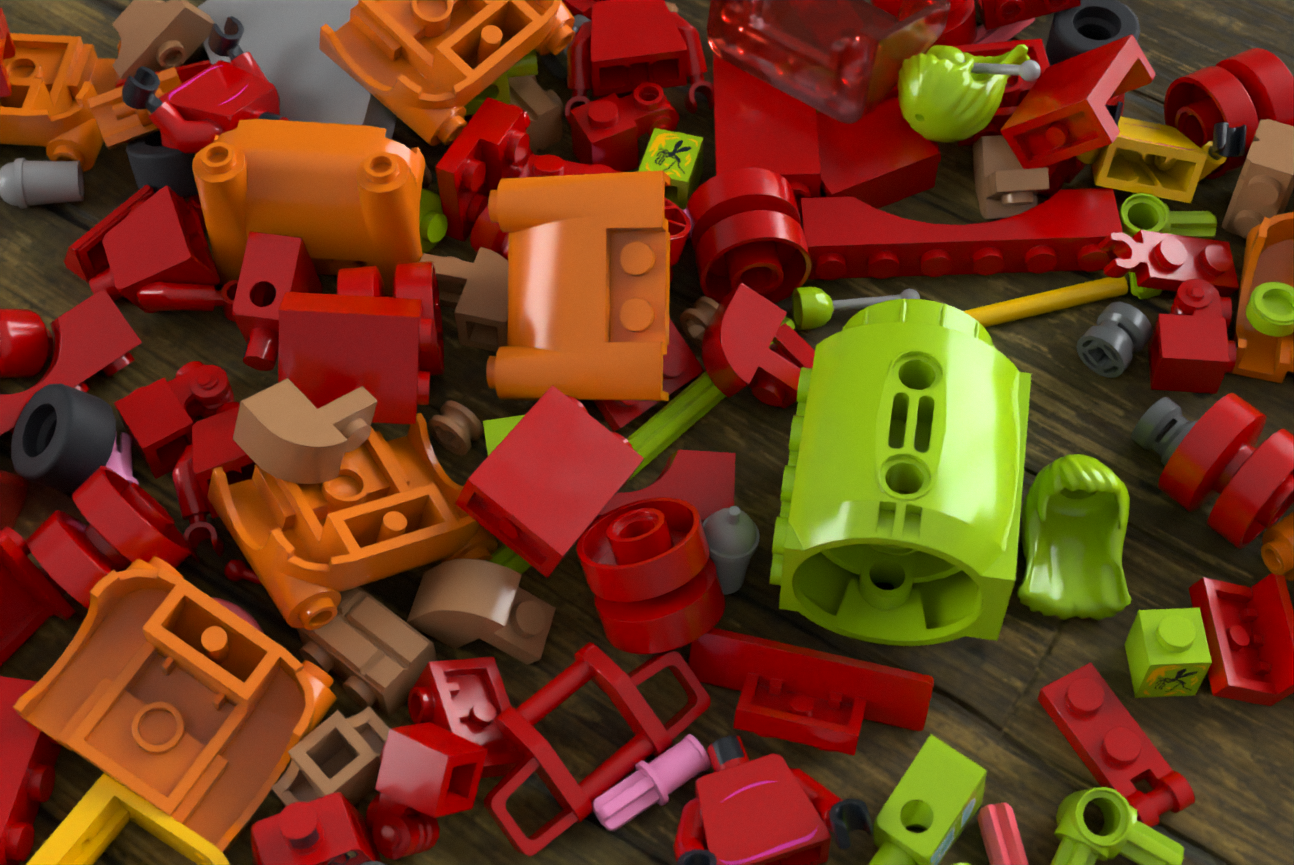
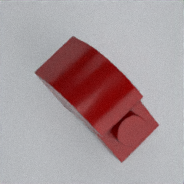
M740 283L721 300L705 330L702 341L704 366L714 385L728 398L748 386L752 389L753 395L761 402L785 409L797 401L801 369L769 349V346L787 312L743 283Z

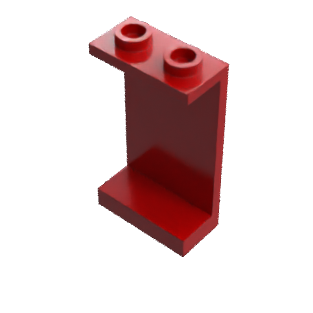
M811 50L713 53L716 175L740 168H762L776 172L783 176L792 186L798 211H800L801 198H819L821 187Z

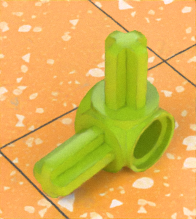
M1138 193L1131 195L1124 201L1119 211L1123 233L1130 237H1133L1140 230L1211 240L1216 235L1217 219L1210 211H1169L1166 203H1163L1159 198L1151 194ZM1133 224H1137L1141 226L1143 229H1139L1135 227ZM1128 272L1131 293L1138 296L1139 299H1149L1162 293L1160 289L1138 287L1135 273Z
M1098 787L1074 792L1066 796L1060 803L1056 815L1057 828L1054 835L1061 843L1050 865H1094L1097 859L1103 861L1111 860L1118 853L1139 865H1181L1184 859V848L1181 844L1137 821V809L1130 806L1125 797L1118 791L1107 787ZM1089 801L1099 806L1104 816L1103 829L1098 835L1088 830L1084 823L1083 812Z

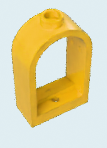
M103 773L26 865H93L130 820L197 865H230L225 855L211 842Z

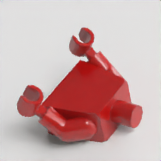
M608 0L596 2L592 6V21L582 23L567 49V89H572V98L565 105L564 111L569 126L571 127L570 109L591 102L587 99V89H592L593 97L613 93L634 92L637 86L648 82L658 84L662 88L687 85L688 76L691 88L684 98L686 109L691 114H695L697 111V102L694 98L695 92H701L706 95L709 109L714 106V85L704 79L703 73L708 70L698 30L678 13L669 11L664 0Z
M166 185L148 200H141L135 203L128 215L105 234L102 243L110 267L91 278L89 285L93 294L104 288L113 302L124 296L145 313L172 310L213 311L214 306H222L224 316L235 322L232 308L239 280L229 281L223 286L222 291L215 290L214 286L221 281L203 229L207 230L199 195L190 196L189 201L185 202L183 197H180Z
M238 402L224 403L216 410L215 415L199 420L192 426V444L185 448L173 468L172 477L182 519L189 520L190 523L183 536L189 542L193 551L190 555L196 562H200L197 546L204 539L211 538L213 548L219 557L224 552L222 538L210 523H207L206 515L211 514L212 519L219 517L207 498L213 469L223 468L227 476L228 485L252 479L256 463L233 440L240 407Z

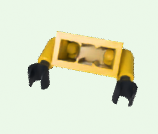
M1118 101L1117 105H1105L1120 130L1115 141L1112 144L1077 155L1076 157L1083 163L1091 164L1096 186L1133 193H1146L1159 198L1191 203L1200 180L1222 165L1227 157H1240L1245 154L1247 125L1229 128L1228 122L1214 124L1213 141H1209L1200 148L1171 126L1121 117L1123 103Z

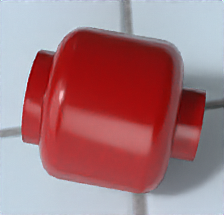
M0 309V378H28L35 376L43 369L47 358L52 353L53 338L51 332L46 328L42 318L30 309Z

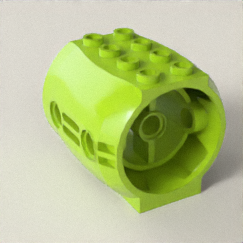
M895 299L876 303L860 310L849 319L842 331L825 338L816 345L813 368L801 367L797 391L798 405L796 415H793L790 433L788 465H785L780 501H782L780 517L777 516L772 546L773 560L770 584L781 586L779 609L798 611L807 619L830 631L853 639L877 644L922 646L949 642L964 636L998 641L1016 577L1032 373L1019 372L1005 355L995 349L992 339L984 326L969 314L943 303L922 299ZM887 583L896 589L884 590L874 584Z

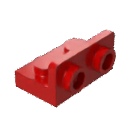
M494 656L431 661L427 663L408 695V711L414 723L431 722L487 748L480 778L505 776L524 758L504 737L494 721L497 715L511 706Z

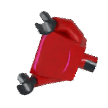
M227 17L224 33L216 23H213L208 39L210 50L219 56H229L231 60L229 63L219 60L159 98L155 96V93L160 85V79L151 69L139 67L134 78L132 76L127 77L122 89L123 101L131 108L138 110L147 109L151 113L148 119L160 130L163 146L178 149L184 153L197 154L201 149L214 142L215 135L220 136L222 133L236 129L239 120L267 119L289 121L288 118L280 116V97L274 84L270 83L251 53H244L239 46L244 33V27L237 18Z
M735 735L718 739L708 746L706 751L714 773L701 776L695 781V798L682 808L673 850L677 865H818L828 861L831 843L829 830L834 833L838 847L844 850L851 847L849 832L862 830L868 836L874 834V829L865 802L854 798L842 800L800 768H789L783 757L779 754L773 753L750 761L741 738Z

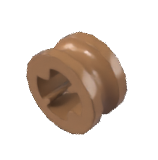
M706 296L700 297L694 303V309L688 308L680 315V323L684 332L701 349L705 330L719 305L715 300Z
M446 401L440 409L441 415H434L429 420L428 429L444 448L454 454L466 455L472 447L471 441H477L483 435V425L467 407L455 401Z

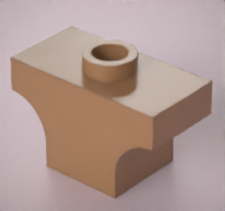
M133 0L112 23L121 39L120 52L112 66L122 79L128 76L134 77L139 67H147L154 72L179 67L207 39L214 21L207 13L186 0H170L168 2L163 0Z
M369 706L350 718H344L337 710L288 751L291 757V764L281 779L271 787L273 792L285 807L299 801L307 803L336 792H341L354 806L376 786L381 766L380 755L387 741L389 728Z

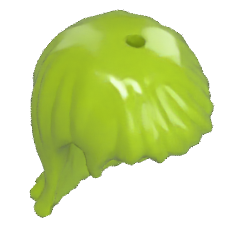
M1020 44L1013 50L996 57L973 56L963 52L966 61L960 64H954L948 58L939 60L934 54L925 55L923 53L912 55L910 59H904L902 68L898 71L899 79L897 84L899 92L898 102L903 118L914 131L927 140L952 143L972 137L984 129L992 120L1000 106L1007 79L1010 76L971 73L974 63L1022 65L1025 61L1030 60V57L1027 55L1028 47Z
M1070 454L1058 458L1042 468L1026 494L1021 515L1022 547L1026 567L1017 596L1020 598V603L1029 606L1032 612H1041L1044 616L1056 615L1062 620L1077 616L1081 619L1091 617L1099 621L1116 616L1118 612H1122L1131 603L1132 598L1128 592L1122 567V552L1129 517L1130 497L1125 484L1110 468L1097 459L1082 454Z

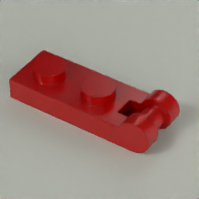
M1091 662L1041 688L1037 700L1099 785L1118 791L1125 797L1130 806L1137 809V821L1152 828L1159 824V816L1170 810L1177 814L1195 803L1194 792L1188 781L1182 774L1171 769ZM1145 779L1153 790L1144 794L1142 791H1138L1134 784Z

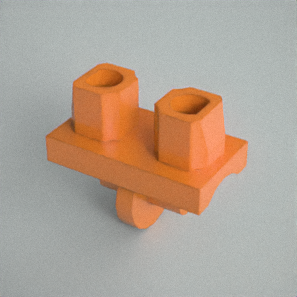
M175 67L156 73L160 79V85L155 96L159 98L182 84ZM123 86L87 99L108 149L159 131L148 119L151 113L147 109L138 110L125 104L122 98Z

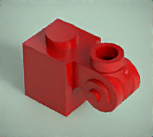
M650 82L640 84L635 88L634 93L622 98H618L616 93L570 109L573 152L581 164H602L611 167L613 170L623 172L639 167L638 138L645 133L651 138L654 128L674 131L679 122L678 112L667 99L662 87Z
M1189 279L1182 282L1176 292L1170 314L1158 315L1148 344L1151 390L1217 394L1225 373L1233 372L1236 363V343L1234 340H1228L1227 329L1230 326L1232 316V301L1230 297H1220L1219 291L1207 281Z
M192 361L183 365L177 371L175 379L167 382L163 377L147 386L137 388L128 396L114 402V405L127 434L131 435L134 446L154 478L157 479L171 472L185 448L192 444L194 419L199 415L204 419L213 416L221 405L227 402H235L236 400L227 374L221 367L204 365L200 361Z
M431 722L390 728L387 741L381 751V766L375 789L381 793L371 801L366 812V823L373 829L374 843L379 852L386 858L395 860L426 852L433 848L439 838L440 830L436 817L473 809L487 748Z

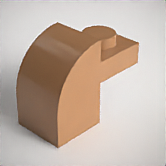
M1003 135L984 136L972 144L975 189L980 212L984 219L1007 218L1038 205L1037 195L1049 189L1048 168L1023 169Z
M480 247L474 263L462 261L451 256L441 257L423 253L420 262L433 261L435 264L441 306L455 308L454 313L460 345L497 352L500 346H507L508 261L500 254Z
M287 378L240 402L233 440L260 468L274 477L299 484H317L330 481L338 477L344 452L354 451L368 439L378 401L361 386L317 409Z
M452 559L424 572L406 623L453 649H457L480 638L528 665L541 659L556 608L520 588L519 583L522 574L510 568L478 559Z

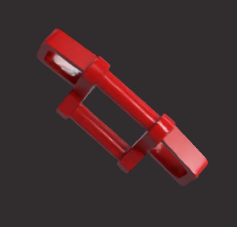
M589 642L574 654L576 661L516 709L509 706L494 718L497 727L504 737L524 758L485 796L484 806L517 852L532 856L572 824L583 821L594 811L592 802L595 798L623 779L636 768L635 764L639 761H644L651 754L656 757L662 754L672 745V740L709 708L711 704L710 696L681 654L676 651L658 653L626 674L599 647ZM665 667H668L687 693L688 702L668 722L662 725L636 686ZM591 680L603 692H606L635 736L577 783L548 741L533 726ZM536 771L563 810L531 836L526 837L508 813L506 801Z

